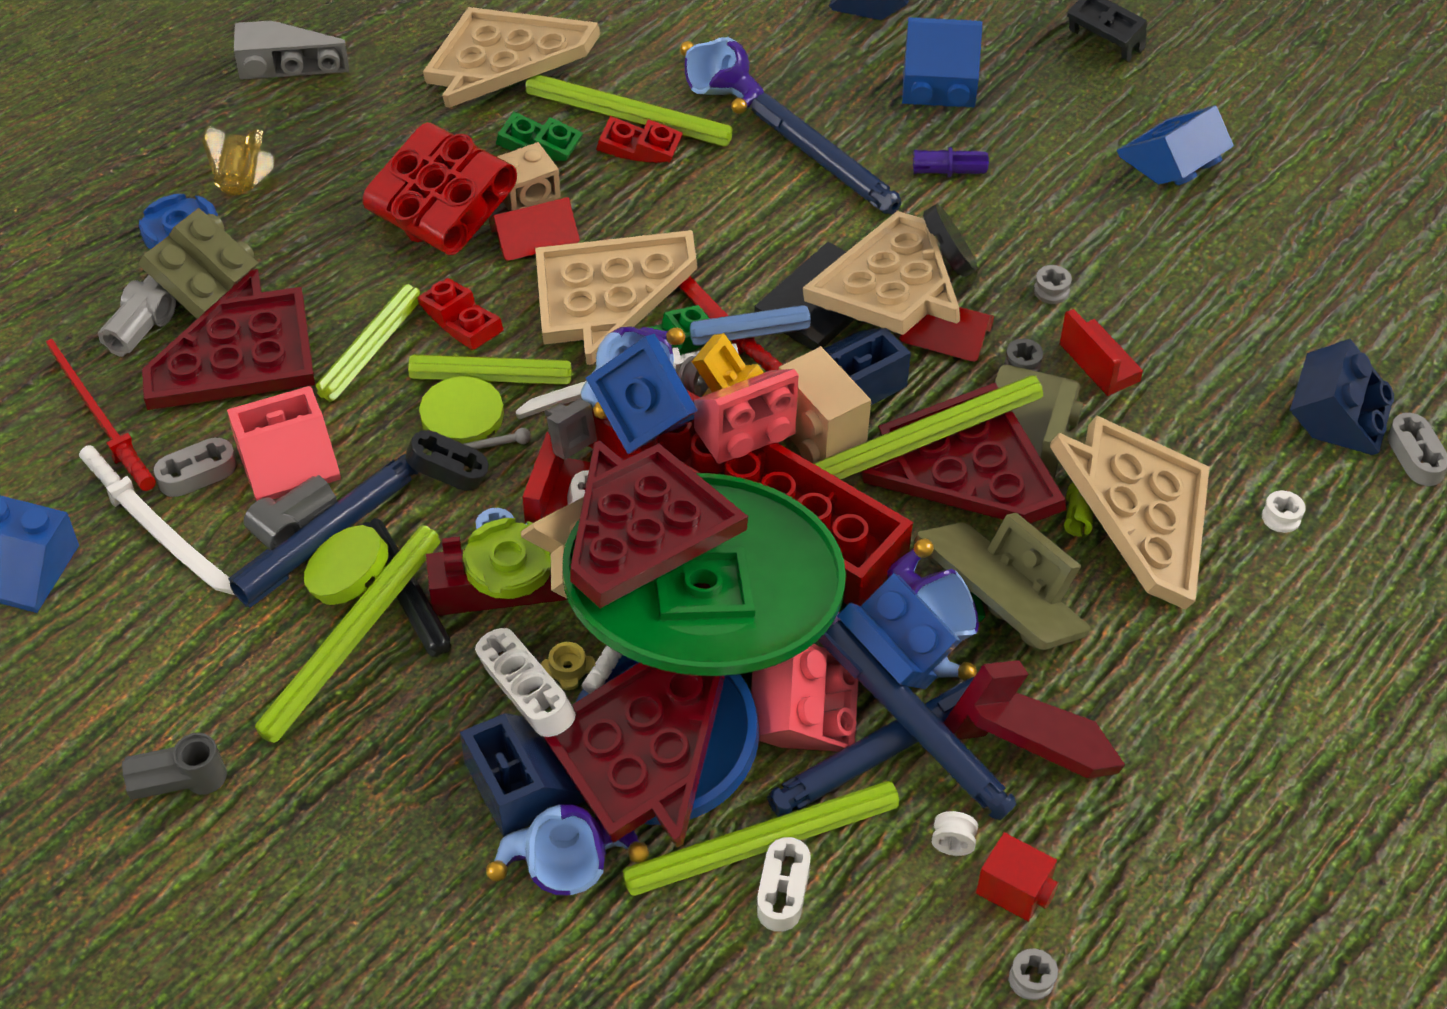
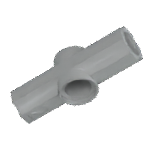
M150 275L143 282L138 280L131 281L122 293L121 307L99 330L98 337L100 343L105 345L112 354L124 357L126 353H130L154 325L162 327L171 320L176 307V299Z

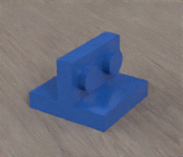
M655 334L645 336L586 377L589 386L627 454L638 451L665 433L687 425L694 420V413L698 411Z
M895 573L861 606L849 603L837 615L901 685L926 689L938 677L932 670L962 642L912 588Z

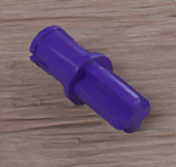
M948 147L947 150L913 151V174L938 173L947 174V177H952V173L984 174L989 168V156L986 151H953L952 147Z

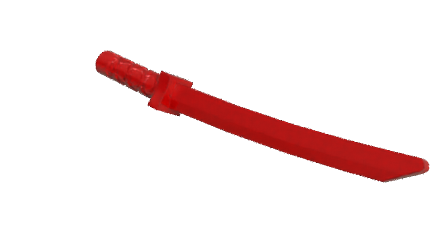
M691 276L678 286L695 305L701 307L709 319L729 316ZM755 337L732 340V344L736 343L739 355L745 351L751 359L753 358L767 372L779 370V366L783 365L778 359L772 357V354L767 350L765 351V348L759 343L757 344Z
M52 338L47 340L46 344L52 355L109 437L110 441L106 442L111 450L114 463L121 462L141 490H151L155 486L156 480L138 457L137 452L133 448L132 438L129 433L121 436L118 434Z

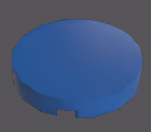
M173 194L156 200L148 205L143 212V219L139 221V229L145 246L152 249L169 236L175 225L198 208L206 215L214 214L218 217L214 205L204 197L195 195L196 199L186 198L185 194Z

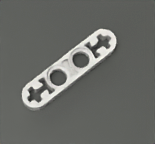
M495 629L480 638L475 650L486 671L537 734L544 737L555 736L564 732L572 725L576 714L565 692L510 629ZM537 689L535 692L527 695L532 690ZM550 706L552 711L548 713L544 711Z

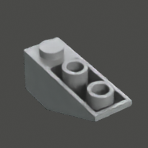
M275 21L235 23L234 54L240 80L349 72L344 39Z

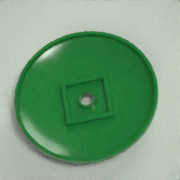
M696 473L748 515L747 530L602 608H599L570 582L571 562L579 520L571 530L563 552L562 579L565 594L574 613L597 639L611 649L654 668L680 674L723 676L748 673L772 667L793 658L817 642L834 622L841 608L846 572L844 559L834 536L827 526L803 504L774 488L758 482L728 475ZM697 583H706L709 584L711 588L701 589L693 585Z

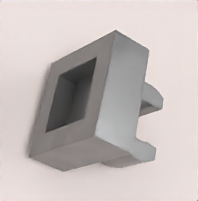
M578 399L568 406L557 403L544 411L545 416H547L548 433L551 438L553 453L565 460L597 441L590 403Z

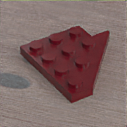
M251 270L142 368L143 394L147 410L315 385L302 287L262 292L259 270Z
M992 383L879 425V435L882 436L996 390L998 386L996 383ZM1013 411L860 472L864 483L1004 520L1007 514L1018 513L1031 524L1066 511L1064 496Z
M601 441L595 442L571 562L570 582L599 608H602L746 531L748 515L661 444L650 447L623 461Z
M638 663L572 704L576 716L568 729L555 736H542L613 843L656 817L677 848L684 844L725 675L698 676L680 674Z

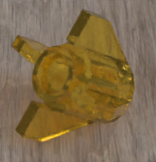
M210 126L205 128L202 142L214 175L213 181L224 193L241 195L243 192L251 190L273 170L275 156L260 150L264 131L255 129L247 134V137L229 135L225 138V133Z

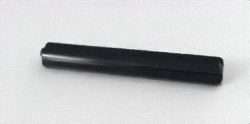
M374 518L370 522H364L362 525L374 528L388 545L386 567L399 552V549L383 521ZM413 576L396 598L428 654L432 657H438L450 651L452 646L450 644V637L415 576Z

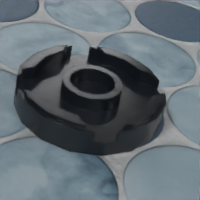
M935 204L924 211V221L930 234L936 235L940 243V251L956 273L966 278L977 271V263L971 250L945 210L939 204Z

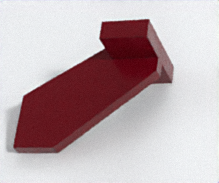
M1020 660L983 664L944 721V724L959 740L984 737L989 732L1087 779L1119 774L1125 766L1096 721L1016 693L1029 675Z

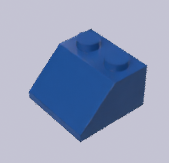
M908 17L902 104L975 108L980 70L982 21Z
M1214 105L1168 118L1116 151L1120 158L1158 185L1174 181L1176 186L1196 178L1197 169H1206L1223 160L1221 154L1232 148L1234 144L1217 106Z
M0 495V604L38 613L79 547L67 512Z

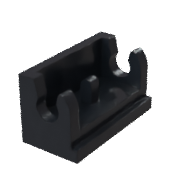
M1078 0L1067 11L1070 31L1078 34L1080 25L1121 47V57L1128 62L1131 61L1133 47L1134 51L1141 53L1146 48L1147 20L1109 0Z

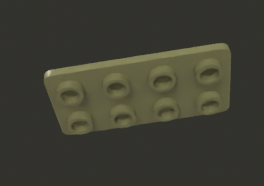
M1002 365L995 380L998 388L1030 375H1035L1042 385L1043 397L1012 411L1054 480L1059 460L1050 448V443L1058 433L1073 439L1074 433L1069 432L1068 429L1069 426L1077 427L1083 406V402L1077 401L1080 384L1075 380L1012 365Z
M1018 513L1006 515L992 542H989L973 527L962 522L918 532L914 540L915 543L920 539L926 538L932 542L934 547L933 553L926 558L935 564L941 565L946 570L953 569L957 571L963 578L969 591L986 603L988 610L994 616L1007 621L1020 633L1022 640L1028 645L1046 650L1084 638L1089 633L1090 626L1061 602L1081 565Z

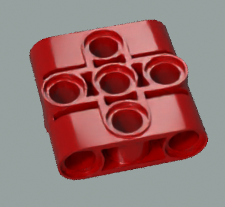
M427 122L416 129L370 182L364 191L363 205L368 211L402 229L410 240L425 242L447 255H454L463 249L512 191L517 181V170L512 164L477 147L468 135H454L433 123Z

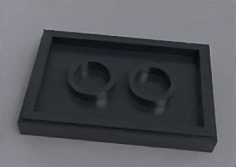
M827 242L754 306V312L800 305L807 306L811 318L810 327L806 330L786 332L784 334L811 350L819 347L824 348L855 318L805 302L803 287L845 254L846 251Z

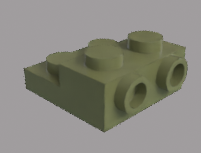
M198 208L175 225L169 236L146 252L138 265L198 319L244 276L255 269L258 262L254 259L253 250L248 244L242 241L236 242L224 231L223 222L219 217L214 214L206 215Z

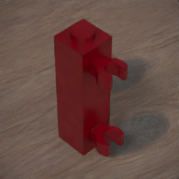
M460 536L442 538L443 552L426 554L431 604L437 616L568 600L551 591V575L543 586L531 594L514 599L494 598L479 592L468 581L462 559L465 549L461 548Z

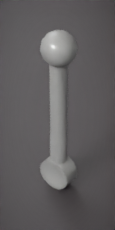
M519 428L513 434L464 444L476 450L516 441L520 444H526L531 438V433L526 428Z

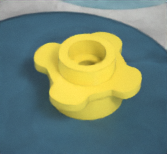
M562 642L550 650L548 659H544L541 665L551 677L560 682L562 689L573 690L578 687V681L595 666V660L592 656H585V651L580 645L573 642ZM571 665L572 667L564 668L563 666Z

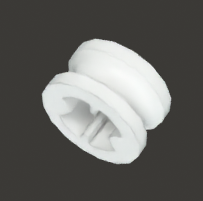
M1275 491L1266 500V506L1262 511V519L1274 531L1282 533L1292 532L1301 523V518L1305 513V504L1298 495L1292 492Z
M956 811L943 812L935 817L934 828L936 831L933 832L931 843L937 850L954 856H964L975 850L976 839L974 836L977 834L978 823L973 817Z

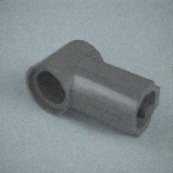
M320 475L312 476L276 501L270 497L256 501L250 506L244 516V526L269 550H273L336 503L337 497L332 492L329 484Z
M204 733L186 735L177 742L175 747L128 756L122 761L123 778L130 800L183 789H189L191 792L199 795L209 794L219 789L227 776L225 764L215 741Z

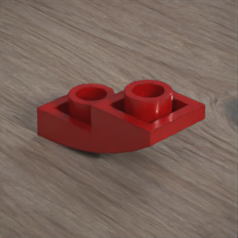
M610 116L599 138L596 150L634 161L671 162L683 132L648 119L643 129Z
M449 278L435 283L431 289L417 297L419 305L439 326L473 351L504 331L499 316L477 305L471 290Z

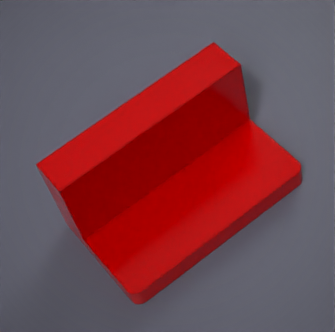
M569 197L493 215L488 218L491 232H497L503 258L506 261L536 254L535 248L573 244L580 241Z
M959 307L960 321L956 324L927 314L904 335L901 334L900 341L976 362L979 360L986 331L991 332L995 316Z
M1075 309L1065 312L1059 344L1107 396L1141 382L1143 370L1095 319L1086 322Z
M548 432L545 435L522 496L525 524L527 521L534 523L567 506L568 490L575 474L587 471L590 468V462L571 458L564 460L555 455Z

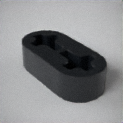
M421 430L415 433L406 450L405 457L407 463L413 469L460 490L472 491L479 488L488 472L489 464L487 458L481 452L434 431ZM423 450H430L431 456L423 453ZM464 466L471 468L470 472L463 470Z

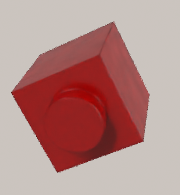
M1004 832L981 868L976 894L1029 922L1038 906L1047 909L1057 891L1059 882L1053 879L1057 859Z

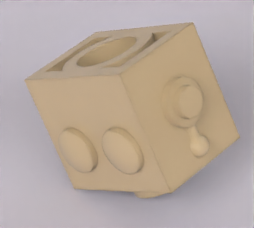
M539 142L497 156L512 164L517 170L516 184L502 201L509 211L561 198L559 169Z

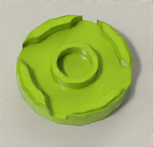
M459 376L445 379L433 385L422 397L419 407L423 430L437 432L462 444L487 439V436L494 430L496 434L501 428L504 418V408L500 393L490 383L476 377Z
M502 518L487 522L473 531L468 539V545L465 551H463L462 559L468 581L479 592L494 598L514 599L529 595L545 584L551 575V553L521 537V531L533 524L532 522L527 521L526 525L524 523H516V518Z
M364 525L348 527L331 536L311 556L304 571V585L316 599L327 605L342 604L359 597L368 589L364 584L372 576L376 579L384 570L388 560V545L374 528Z

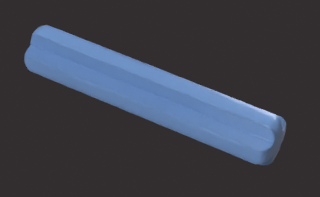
M800 305L698 320L690 323V336L693 344L699 346L705 345L713 335L725 333L729 341L806 330L810 327L811 318L807 306Z

